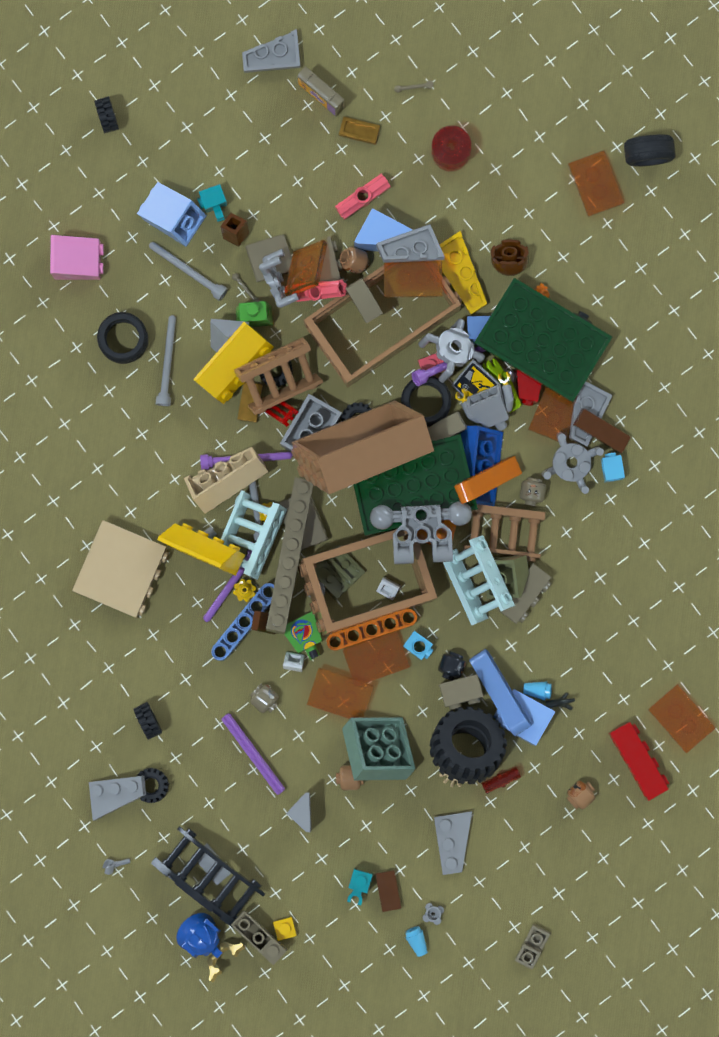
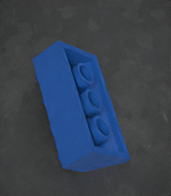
M466 426L467 429L460 433L471 477L500 462L503 432L481 426ZM497 487L477 497V504L495 506Z

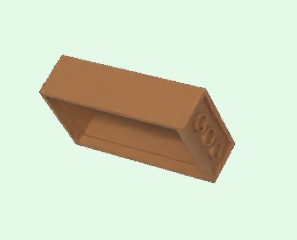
M419 261V263L450 307L352 374L349 373L317 327V324L352 301L347 291L345 296L336 297L304 319L305 328L347 388L460 311L462 299L456 291L452 292L449 280L446 276L442 277L440 275V268L435 261ZM388 262L365 277L363 281L369 289L407 262Z

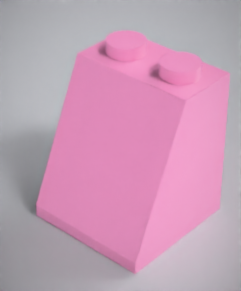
M51 235V275L55 280H100V274L104 273V265L100 263V256L104 255V245L97 238Z

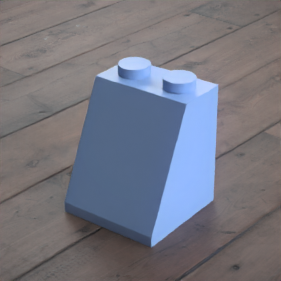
M159 182L152 188L149 196L140 206L137 213L144 221L185 247L207 216L192 200Z
M372 208L354 241V247L364 251L379 252L376 247L378 242L412 231V229Z
M513 689L515 697L532 724L531 727L518 734L517 737L536 746L555 711ZM497 709L493 718L499 721L500 727L512 733Z

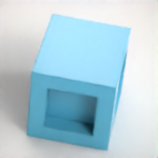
M616 453L605 454V458L601 459L604 483L623 480L625 475L621 455L616 456Z
M415 631L403 645V648L421 661L423 658L428 659L433 652L431 648L433 644ZM418 641L423 642L425 645V649L422 652H417L414 649V644Z

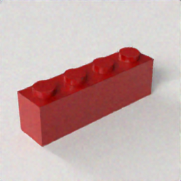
M627 722L608 733L647 801L669 790L667 787L669 782L664 774L660 775L657 770L660 766L654 757L651 758L648 751L650 749L645 740L641 742L638 737L640 731L635 723Z

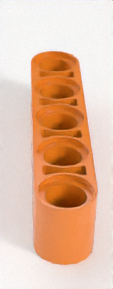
M512 456L456 484L454 488L461 504H464L522 474V470L516 457Z
M405 609L332 633L327 637V646L333 651H338L411 627L416 623L417 614L412 609ZM405 613L413 614V622H404L403 615ZM387 619H393L396 622L393 629L385 627L384 623ZM369 625L377 627L375 635H369L366 632V628ZM357 631L359 634L358 640L350 641L348 638L349 632ZM332 637L340 638L341 643L338 647L330 645Z

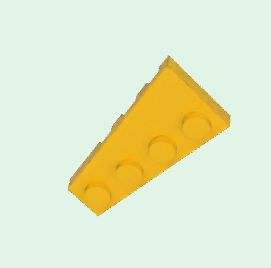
M459 231L439 244L445 259L435 260V262L472 315L485 307L487 302L464 243L462 233Z

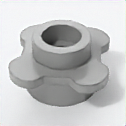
M431 903L426 904V912L422 917L425 922H434L435 925L440 924L441 914L444 912L443 907H436Z

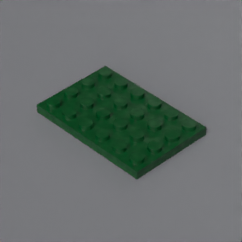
M513 278L474 344L573 403L611 341L612 336L518 279Z
M461 434L431 441L434 449L433 452L353 484L365 537L396 530L402 525L401 522H396L388 529L381 530L375 528L371 524L370 513L376 506L386 505L392 511H401V507L424 505H440L442 509L449 508L454 502L460 501L454 486L471 477ZM476 498L466 502L472 511L478 510ZM423 510L416 512V518L419 521L426 519V513Z

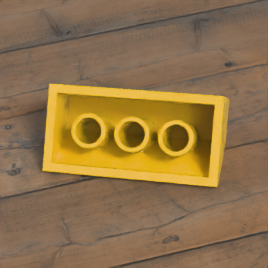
M243 322L193 380L214 398L225 404L226 401L232 398L233 393L245 383L238 379L234 369L270 353L274 346L251 326Z
M176 523L173 524L157 539L180 552L235 576L245 557V554L239 552V547L233 544H229V547L223 545L225 541L214 537L212 540L208 538L209 534L198 530L196 533L192 531L193 527L185 523L182 526Z

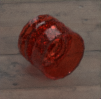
M443 127L434 135L432 140V159L442 170L457 171L462 169L468 163L471 155V139L468 133L460 127ZM449 143H452V145L455 146L454 150H451V148L448 147Z

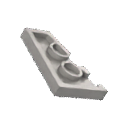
M297 29L284 36H279L266 44H261L242 52L244 73L300 68Z
M588 382L584 383L574 400L569 433L570 439L585 447L588 446L592 436L573 426L582 408L602 418L612 397L611 394Z
M472 811L434 817L443 875L460 873L463 870Z

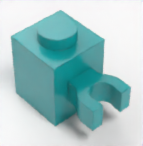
M221 185L199 191L200 197L197 200L200 208H205L206 213L214 211L217 222L225 220L221 208L227 206V201Z
M358 869L353 870L348 887L353 889V892L348 896L347 902L351 903V898L357 896L359 898L357 905L361 906L362 892H368L373 874Z

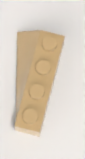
M250 447L231 456L229 461L217 462L214 468L207 471L202 469L198 471V475L192 478L189 475L184 480L193 500L206 514L240 490L246 488L249 484L263 477V475L268 473V470L261 457L253 447Z

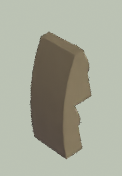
M362 278L345 288L366 323L383 314Z
M456 412L428 427L431 441L458 435L466 430L467 427L460 413Z
M533 923L515 961L533 969L551 932Z

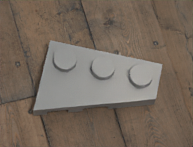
M430 224L376 244L383 263L445 259Z
M144 776L89 782L93 821L145 796Z

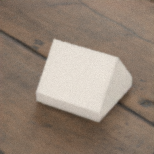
M383 577L376 592L393 600L401 585Z
M286 652L283 669L302 672L305 655Z

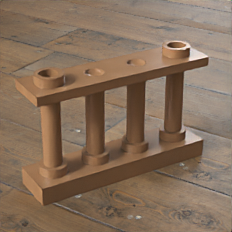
M303 337L234 369L238 379L242 383L246 382L254 401L248 404V407L254 415L264 413L268 408L302 392L315 389L319 384L323 383L317 373L312 374L305 356L307 352L311 351V348ZM298 357L305 375L304 379L295 382L288 362ZM279 365L288 384L287 387L280 390L277 389L271 370ZM260 374H264L271 392L270 395L263 398L260 397L254 382V377Z
M477 504L478 510L472 511L473 521L470 540L479 536L480 518L483 517V514L491 515L492 524L489 541L491 554L506 556L526 555L527 562H535L536 559H540L541 554H535L537 527L540 521L544 522L545 512ZM502 517H510L509 521H511L508 550L496 549L499 521L502 520ZM521 519L529 520L528 523H530L527 553L515 551L518 524L521 522ZM464 545L463 550L470 548L471 545Z

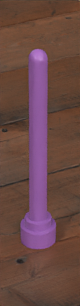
M479 346L474 348L475 351L480 353L486 351ZM443 362L427 370L418 369L412 372L411 377L416 386L425 384L429 377L446 370L447 363Z
M291 452L258 454L263 461L291 459L293 456ZM208 454L200 455L201 470H208L220 461L227 462L231 456L213 458Z
M248 549V554L246 555L244 560H249L252 554V550ZM240 567L236 576L232 575L204 615L203 619L205 622H209L233 589L234 584L238 582L244 573L245 568Z

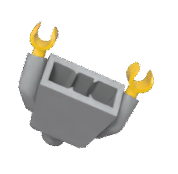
M506 372L507 380L501 378V373L498 375V380L503 383L502 387L498 384L469 396L468 390L463 388L464 397H461L460 393L456 392L455 398L462 401L461 406L469 420L481 424L485 428L495 425L498 431H502L507 427L506 420L509 419V412L513 408L514 400L511 385L508 384L511 378L509 372Z

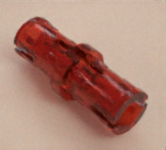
M514 767L502 774H496L497 776L481 784L486 794L497 788L506 787V784L521 778L517 767Z

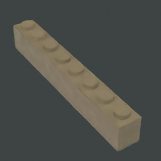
M296 477L294 479L266 631L285 634L313 489V484L306 479Z

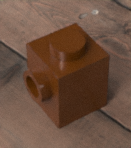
M230 213L220 226L223 239L238 247L249 234L247 221L233 213Z

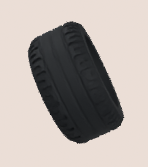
M665 134L646 135L628 139L624 143L625 161L629 166H653L671 162L675 158L674 139L670 135Z
M119 312L103 320L98 329L97 342L106 358L115 363L127 364L136 361L143 355L148 345V333L143 322L138 317L127 312ZM119 323L133 325L139 334V341L136 347L127 353H116L107 344L109 330Z
M434 376L429 377L425 384L420 385L432 386L442 396V407L439 412L431 417H424L427 427L446 418L451 407V394L448 387ZM413 380L405 386L401 396V404L411 408L410 396L412 392L420 387L416 386Z

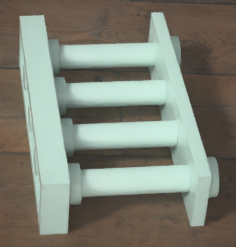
M241 490L235 500V506L221 540L225 541L223 545L228 547L229 544L234 543L252 550L249 560H243L240 567L245 568L243 574L258 580L287 509L274 502L269 508L250 501L251 495ZM247 508L266 514L267 518L264 524L259 525L244 519ZM240 525L259 532L256 543L236 536Z
M483 535L469 540L471 547L460 553L457 549H454L453 562H443L471 625L488 619L486 612L499 607L500 611L515 606ZM475 554L479 565L466 570L462 560ZM483 571L487 582L474 588L470 577ZM491 589L495 600L482 605L478 595Z

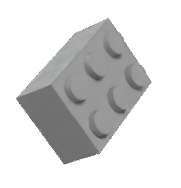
M308 394L281 440L280 446L292 452L293 441L338 424L342 412Z

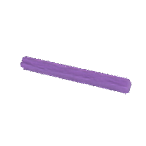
M226 714L222 717L223 723L277 795L285 790L282 783L231 714Z

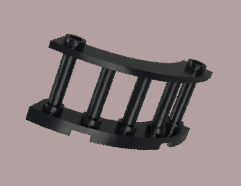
M179 826L177 830L184 837L167 859L161 861L155 857L151 864L166 877L172 879L175 882L174 884L199 904L218 915L222 921L231 926L238 918L237 914L255 891L261 896H265L266 893L260 889L262 885L254 879L248 880L195 838L197 834L191 829L184 830ZM190 841L199 847L184 868L176 873L171 869L173 862ZM204 853H206L216 862L201 882L193 887L186 881V876ZM224 867L233 876L218 896L210 900L203 895L204 889L220 868ZM241 880L249 887L235 906L226 912L221 908V903L238 881Z

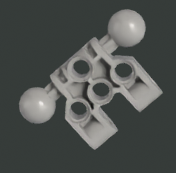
M460 501L454 502L449 508L442 509L440 505L404 506L401 507V511H392L386 505H379L373 508L370 513L371 524L377 529L384 530L388 529L393 523H402L392 535L394 564H414L413 544L415 542L419 544L430 542L432 544L433 563L453 562L452 531L441 523V520H450L451 523L462 526L467 524L472 518L471 507L467 503L461 504ZM418 510L425 511V520L419 521L416 518ZM442 528L446 531L447 536L445 539H439L436 536L438 529ZM422 529L427 532L425 540L417 538L418 530ZM399 531L407 532L408 539L406 541H400L397 538Z

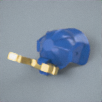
M197 913L187 918L181 924L176 939L178 945L195 958L198 955L208 956L212 953L208 957L207 964L210 969L209 980L213 983L216 977L222 974V971L215 967L218 958L227 950H231L232 955L237 957L239 952L245 949V946L242 943L233 945L223 942L217 947L220 940L218 933L221 930L215 925L210 915Z

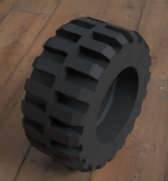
M468 706L465 710H463V707H459L455 711L447 712L445 717L439 720L429 744L431 747L430 756L434 757L432 762L436 767H440L439 772L442 775L447 774L448 779L451 781L453 779L458 780L460 784H464L465 781L469 785L475 784L477 780L481 783L487 777L490 778L498 769L506 753L507 740L504 738L506 734L504 729L499 728L501 725L499 721H494L492 719L493 716L490 713H483L482 709L473 710V707ZM466 733L476 737L484 748V755L470 758L460 754L452 743V736Z

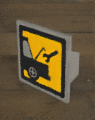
M473 359L451 386L464 397L463 388L467 389L469 396L500 383Z

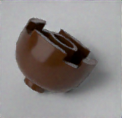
M502 240L500 245L496 247L494 245L490 251L492 265L502 275L514 276L520 274L528 264V247L521 245L519 240Z

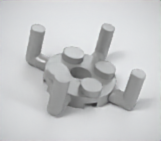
M283 249L263 257V263L259 265V269L266 283L269 284L270 292L279 308L299 300L297 293L292 294L293 288L286 290L282 286L281 282H284L283 277L279 271L277 272L275 267L282 263L280 258L285 256Z
M458 319L449 330L444 331L439 337L427 333L418 343L420 348H424L429 342L436 344L437 357L447 363L446 370L439 376V381L442 383L453 374L455 366L461 367L471 358H474L478 364L485 359L483 353L474 350V344L468 338L469 335L463 331L465 323L463 319ZM451 343H455L459 347V351L454 350Z
M559 432L556 437L560 447L554 454L553 467L544 470L542 476L545 479H550L552 475L557 474L565 481H576L580 491L587 494L589 488L586 486L583 478L591 469V457L603 455L604 450L600 447H595L587 451L579 444L567 443L565 434ZM569 457L576 458L577 464L575 467L570 468L567 466L566 461Z

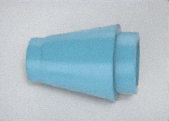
M547 681L524 683L523 694L542 700L550 699L552 684H549Z
M419 926L408 929L405 932V938L417 957L427 954L423 930Z

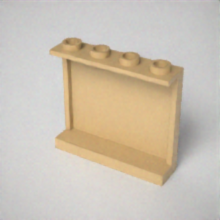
M102 520L72 591L138 618L145 611L146 605H144L146 597L150 598L154 588L151 586L153 581H157L160 576L161 570L159 567L162 562L165 563L169 555V552H167L168 548Z

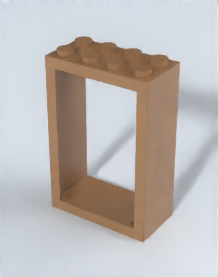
M395 400L292 442V454L295 460L298 461L299 466L297 470L300 477L305 478L308 482H311L314 486L328 494L337 492L434 451L424 415Z
M396 530L302 559L299 563L298 571L300 577H304L306 582L304 590L307 596L310 595L312 601L310 609L312 614L317 616L318 621L315 623L318 632H322V635L325 636L437 599L420 544L417 542L413 544L414 564H412L421 595L337 622L330 618L315 572V568H317L316 563L391 540ZM401 530L397 533V538L402 536L404 541L408 539L406 531Z

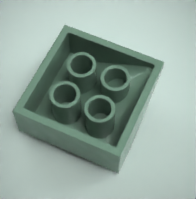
M403 717L350 718L342 728L354 781L406 780L415 770Z

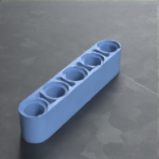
M266 583L259 589L213 646L211 653L216 660H226L249 633L254 615L252 605L255 602L262 604L261 612H266L270 607L272 597H266L264 590L268 587L274 589L272 583ZM248 617L250 619L248 627L240 626L241 618ZM230 632L238 634L236 642L228 641V634ZM224 647L226 650L225 656L217 657L215 654L216 649Z
M484 649L469 659L512 734L517 736L531 727L530 720L490 653Z

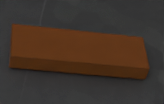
M583 408L573 426L621 454L631 438Z

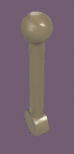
M427 81L424 84L403 87L397 85L394 90L399 93L401 90L423 87L431 89L433 82Z
M234 273L232 279L239 283L253 302H260V299L255 298L239 279V275Z

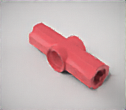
M381 173L363 187L357 188L353 194L338 203L335 208L345 220L362 207L368 206L372 200L387 191L391 186ZM366 193L368 198L365 201H361L358 199V195Z
M343 280L295 285L292 294L297 293L299 300L296 302L343 297L346 295L345 288L347 284Z

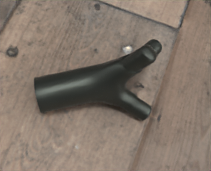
M565 693L559 699L546 701V706L548 708L564 707L572 710L573 708L568 703L575 702V699H566L569 694Z

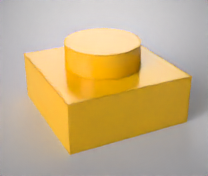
M292 917L273 922L278 941L297 936Z

